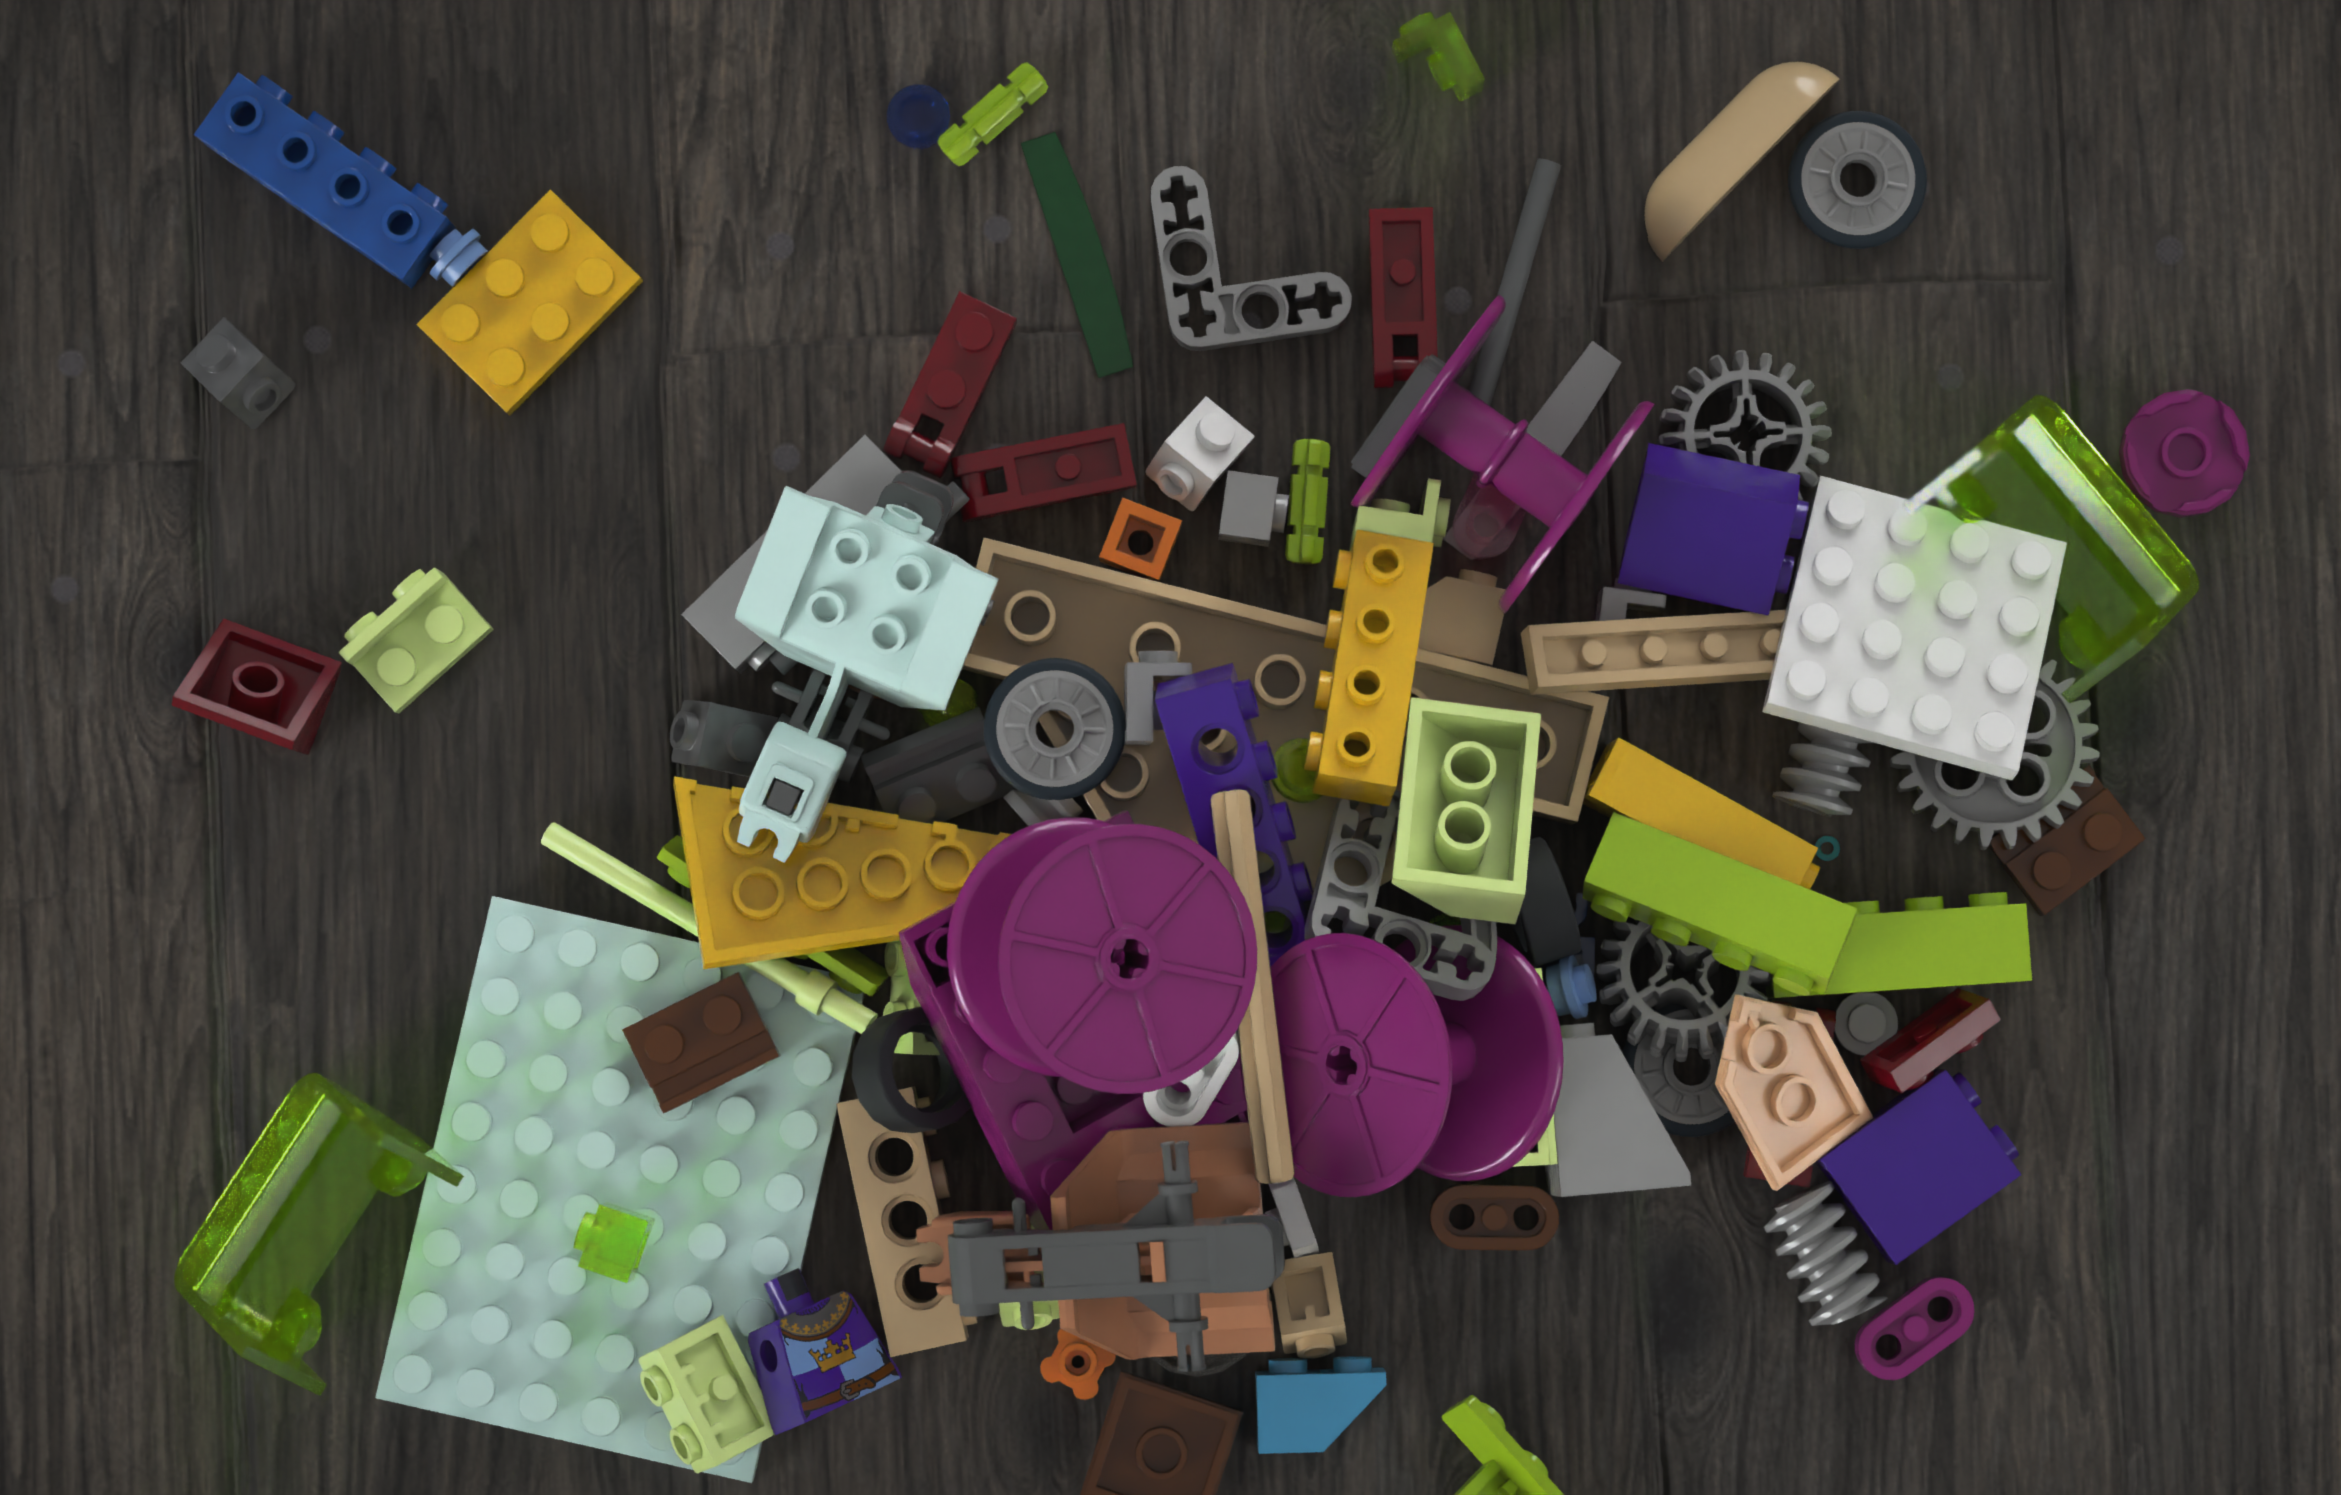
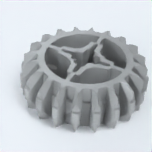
M1738 350L1733 356V371L1728 370L1725 361L1720 355H1715L1708 361L1712 379H1709L1697 367H1693L1686 376L1690 385L1696 391L1695 393L1678 385L1672 389L1670 397L1684 409L1681 411L1670 408L1664 409L1661 412L1660 420L1678 429L1677 432L1661 434L1658 437V445L1698 453L1697 449H1704V452H1718L1728 460L1760 466V456L1764 450L1776 449L1781 445L1794 444L1792 458L1785 472L1800 475V484L1805 487L1813 488L1819 482L1817 474L1808 468L1806 463L1824 465L1828 462L1829 453L1811 445L1812 442L1828 439L1832 432L1831 428L1825 425L1812 426L1810 419L1822 415L1827 410V407L1823 401L1815 402L1807 407L1804 404L1802 398L1807 396L1814 388L1811 380L1803 381L1795 390L1787 383L1796 369L1793 364L1786 363L1777 376L1769 373L1772 365V355L1762 353L1756 363L1755 370H1750L1746 351ZM1732 388L1733 401L1729 404L1728 421L1719 425H1710L1707 429H1694L1696 416L1702 403L1713 394ZM1752 389L1759 390L1776 400L1787 413L1792 425H1786L1785 422L1770 421L1763 417L1757 407L1756 395H1752ZM1741 417H1743L1744 423L1751 425L1748 432L1755 429L1759 437L1766 436L1764 439L1757 440L1749 448L1747 457L1746 451L1738 449L1740 442L1733 445L1730 437H1724L1733 433L1740 426ZM1799 491L1798 500H1803L1801 492Z
M1634 919L1636 924L1628 920L1626 922L1614 921L1613 931L1620 940H1603L1601 953L1612 961L1598 964L1596 972L1598 979L1612 984L1600 990L1599 999L1602 1004L1606 1005L1620 1004L1610 1014V1023L1614 1027L1623 1026L1630 1021L1634 1022L1627 1035V1041L1631 1045L1640 1043L1646 1034L1653 1037L1650 1055L1659 1057L1663 1053L1666 1042L1676 1044L1675 1059L1678 1062H1685L1688 1054V1045L1697 1044L1701 1057L1709 1059L1713 1055V1042L1711 1038L1716 1037L1721 1045H1724L1735 994L1767 1001V997L1756 989L1769 986L1771 974L1749 966L1747 971L1735 969L1737 987L1728 1002L1722 1008H1719L1713 1000L1714 991L1708 982V979L1719 971L1720 962L1712 957L1713 950L1701 945L1677 946L1668 943L1651 932V925ZM1649 942L1654 949V960L1657 962L1660 970L1648 979L1647 987L1637 993L1632 983L1630 966L1639 950ZM1678 965L1683 972L1694 968L1696 970L1694 985H1690L1684 978L1673 982V967ZM1669 1004H1680L1686 1007L1695 1018L1700 1016L1701 1018L1677 1020L1663 1016L1651 1008L1654 1007L1656 1010H1659Z

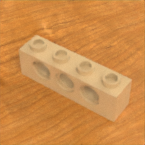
M915 1086L898 1090L906 1102L915 1108H924L931 1104L929 1096L918 1099ZM859 1099L836 1103L890 1357L966 1341L969 1337L967 1325L978 1323L977 1317L960 1316L959 1304L953 1303L952 1295L937 1294L932 1299L919 1300L911 1296L905 1286L906 1273L912 1266L942 1262L944 1255L942 1248L935 1242L918 1243L917 1236L904 1237L894 1229L891 1221L893 1209L898 1203L903 1201L918 1203L926 1212L927 1224H931L932 1220L937 1216L943 1215L940 1199L951 1197L943 1159L931 1162L926 1136L937 1134V1130L918 1133L890 1131L870 1117L859 1102ZM888 1138L903 1139L913 1150L914 1159L912 1166L904 1174H890L879 1163V1148Z

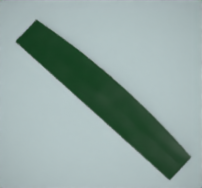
M1055 132L1023 142L1021 147L1097 376L1101 378L1131 368L1133 363L1109 267L1088 206L1064 149Z

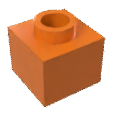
M1122 497L1099 560L1104 564L1135 576L1160 582L1181 530L1182 520ZM1143 532L1152 538L1153 547L1149 553L1137 555L1130 550L1128 542L1136 533Z

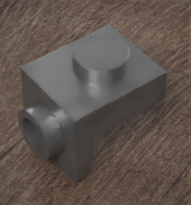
M225 317L181 362L220 403L251 429L259 427L296 386L295 382L270 361Z
M684 700L681 711L675 716L670 730V743L673 747L672 762L750 777L765 742L777 723L778 717L712 702Z

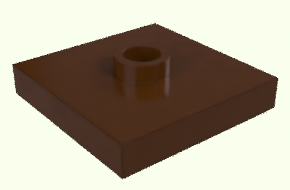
M1121 1370L1080 1495H1216L1243 1411Z

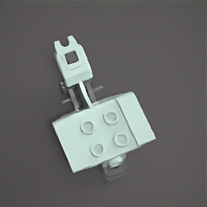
M902 471L883 489L877 505L866 516L836 502L812 497L788 486L784 488L739 601L735 619L784 656L814 668L804 691L780 681L772 684L774 693L798 704L792 717L784 713L781 714L765 742L742 794L739 813L743 816L739 829L738 843L749 847L757 837L760 829H770L778 838V845L774 851L773 858L785 863L799 841L807 843L811 840L816 832L834 785L837 784L838 780L850 784L862 760L861 755H864L865 752L864 748L855 745L860 731L881 740H886L890 737V731L887 728L865 719L874 696H878L900 707L946 710L980 624L984 626L990 616V611L995 603L994 600H991L999 578L980 571L957 555L936 547L954 502L953 493L944 484L914 471ZM828 675L831 676L829 685L825 684ZM848 685H851L861 690L857 698L852 695L847 697L844 705L852 708L848 719L845 720L836 716ZM821 694L824 696L820 708L815 706Z

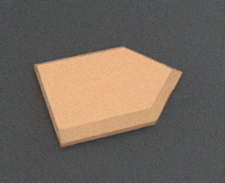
M1735 994L1715 1085L1771 1189L1778 1191L1873 1119V1116L1818 1012Z

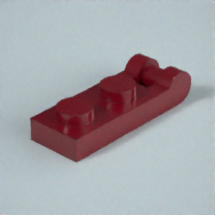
M1433 207L1369 209L1368 212L1374 388H1393L1394 381H1407L1426 355L1430 356L1433 354L1438 357ZM1417 337V355L1393 356V338Z
M959 291L909 397L887 437L883 452L898 459H901L903 455H907L923 463V471L938 478L943 476L1017 324L1016 317ZM923 416L943 425L936 441L916 432Z
M1124 423L965 454L950 459L954 479L961 480L962 490L970 498L960 509L962 522L979 521L998 515L1137 488ZM1004 469L1008 491L989 495L985 474Z

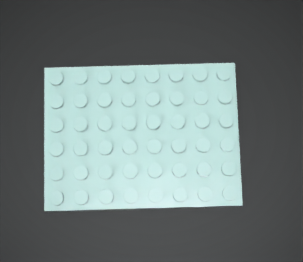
M492 896L375 1398L693 1470L691 1464H685L678 1457L670 1440V1430H672V1427L662 1407L653 1404L644 1391L640 1379L643 1369L639 1363V1357L723 1315L760 1387L748 1344V1336L750 1332L779 1320L764 1287V1283L797 1268L802 1271L838 1113L836 1103H840L856 1031L825 1012H822L819 1016L795 1003L796 995L744 964L703 970L699 942ZM795 964L808 973L815 969ZM816 969L817 971L829 977V971ZM740 972L781 1056L663 1114L659 1106L660 1104L652 1088H650L622 1029ZM837 986L838 991L860 1004L863 1003L864 992L853 994ZM762 1442L703 1472L752 1483L756 1473Z

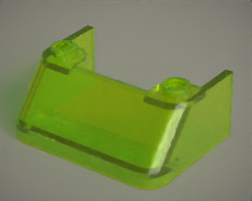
M2043 395L2033 396L1903 504L1913 514L1936 495L1942 509L1949 510L1965 523H1975L1987 517L1993 523L2067 543L2055 597L2068 614L2059 624V646L2065 658L2072 665L2083 670L2061 693L2069 704L2141 651L2199 591V579L2190 561L2065 411L2053 400Z
M309 1073L298 1080L291 1088L183 1252L175 1271V1288L240 1357L320 1396L327 1384L301 1359L305 1352L316 1344L322 1330L320 1306L309 1294L378 1189L390 1196L397 1197L416 1188L424 1179L427 1171L456 1187L464 1176L424 1140L335 1082L318 1073Z

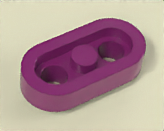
M1941 1276L1929 1277L1916 1284L1860 1327L1855 1339V1354L1860 1365L1868 1373L1884 1380H1898L1915 1371L1960 1338L1969 1329L1974 1318V1302L1969 1291L1959 1282ZM1942 1296L1948 1302V1314L1941 1320H1933L1927 1311L1928 1304L1933 1298ZM1885 1334L1893 1335L1897 1341V1350L1889 1358H1881L1876 1351L1877 1340Z

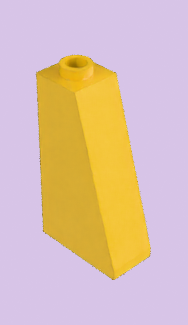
M1619 737L1606 745L1588 780L1583 804L1611 818L1613 812H1616L1807 889H1811L1819 873L1820 866L1812 863L1818 850L1816 846Z

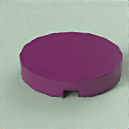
M2186 389L2163 393L2136 411L2124 428L2119 457L2123 478L2137 499L2155 512L2182 518L2205 514L2233 496L2243 479L2244 472L2247 470L2250 452L2245 428L2233 409L2222 401H2216L2211 396L2203 395L2204 393Z

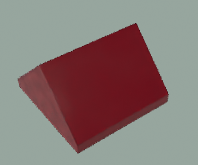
M223 618L173 695L172 706L290 750L309 755L340 674L342 662Z

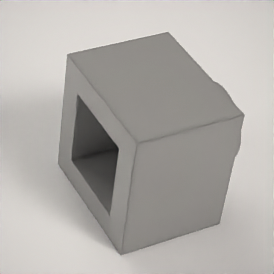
M1228 470L1218 540L1268 547L1271 531L1284 533L1289 495L1277 494L1279 477Z

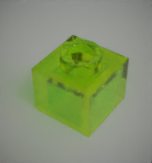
M608 1202L599 1204L596 1214L586 1211L573 1246L574 1249L583 1251L578 1267L625 1283L633 1281L655 1218Z

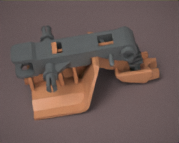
M1249 1122L1145 1127L1109 1131L1050 1196L1053 1230L1031 1229L1030 1217L1026 1214L1025 1201L1022 1198H1015L1013 1200V1211H959L939 1215L932 1220L931 1224L923 1225L916 1229L918 1243L935 1242L942 1248L944 1254L941 1263H929L919 1268L920 1281L940 1283L936 1286L937 1293L939 1295H952L953 1303L959 1304L960 1316L978 1317L993 1315L1000 1312L999 1303L1020 1302L1022 1327L1030 1330L1034 1327L1033 1301L1058 1300L1060 1329L1124 1359L1135 1360L1147 1357L1178 1356L1177 1367L1178 1371L1188 1372L1191 1367L1192 1371L1206 1369L1204 1355L1275 1351L1272 1301L1269 1300V1287L1281 1276L1285 1267L1283 1230L1277 1218L1272 1215L1263 1214L1261 1183H1258L1255 1178ZM1034 1271H1043L1044 1283H1042L1041 1274H1034Z

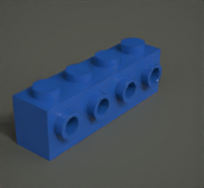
M238 72L194 135L211 150L412 289L433 259L429 256L432 250L445 236L456 228L442 214L448 204L419 183H416L410 192L391 179L396 168L371 149L364 147L358 156L342 145L339 141L345 132L316 111H313L308 119L296 113L287 106L293 96L269 78L261 75L257 82L253 83Z

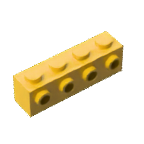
M1357 530L1351 551L1339 549L1333 588L1344 590L1341 611L1329 610L1323 648L1335 650L1332 671L1320 670L1313 707L1314 709L1325 710L1322 733L1310 731L1304 761V770L1315 772L1312 790L1314 794L1390 806L1397 787L1434 543Z

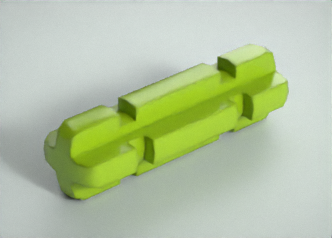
M1027 62L1019 65L1006 77L1010 81L1009 84L1003 87L999 83L962 116L965 123L960 127L954 123L939 136L937 141L939 147L957 166L965 165L979 152L976 146L981 141L987 145L1024 112L1021 106L1025 102L1031 106L1047 92L1048 85L1035 67Z
M1301 439L1296 440L1293 444L1292 466H1297L1298 471L1297 474L1291 475L1287 526H1293V534H1287L1285 557L1287 561L1297 564H1317L1323 558L1324 537H1318V529H1325L1328 477H1322L1323 469H1329L1330 445L1322 440Z

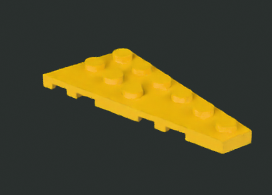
M675 776L673 780L703 970L899 941V931L955 902L966 879L978 862L998 843L1012 835L1002 832L994 835L959 829L955 824L933 821V824L900 819L897 814L827 803L814 836L807 843L799 841L790 857L784 863L773 858L774 851L778 845V838L770 829H760L757 837L749 847L737 842L743 816L739 813V804L745 788L733 786L732 789L696 784L697 780Z

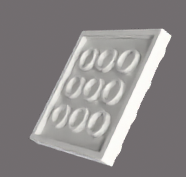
M1820 476L1812 497L1762 712L2013 781L2020 768L2067 543Z

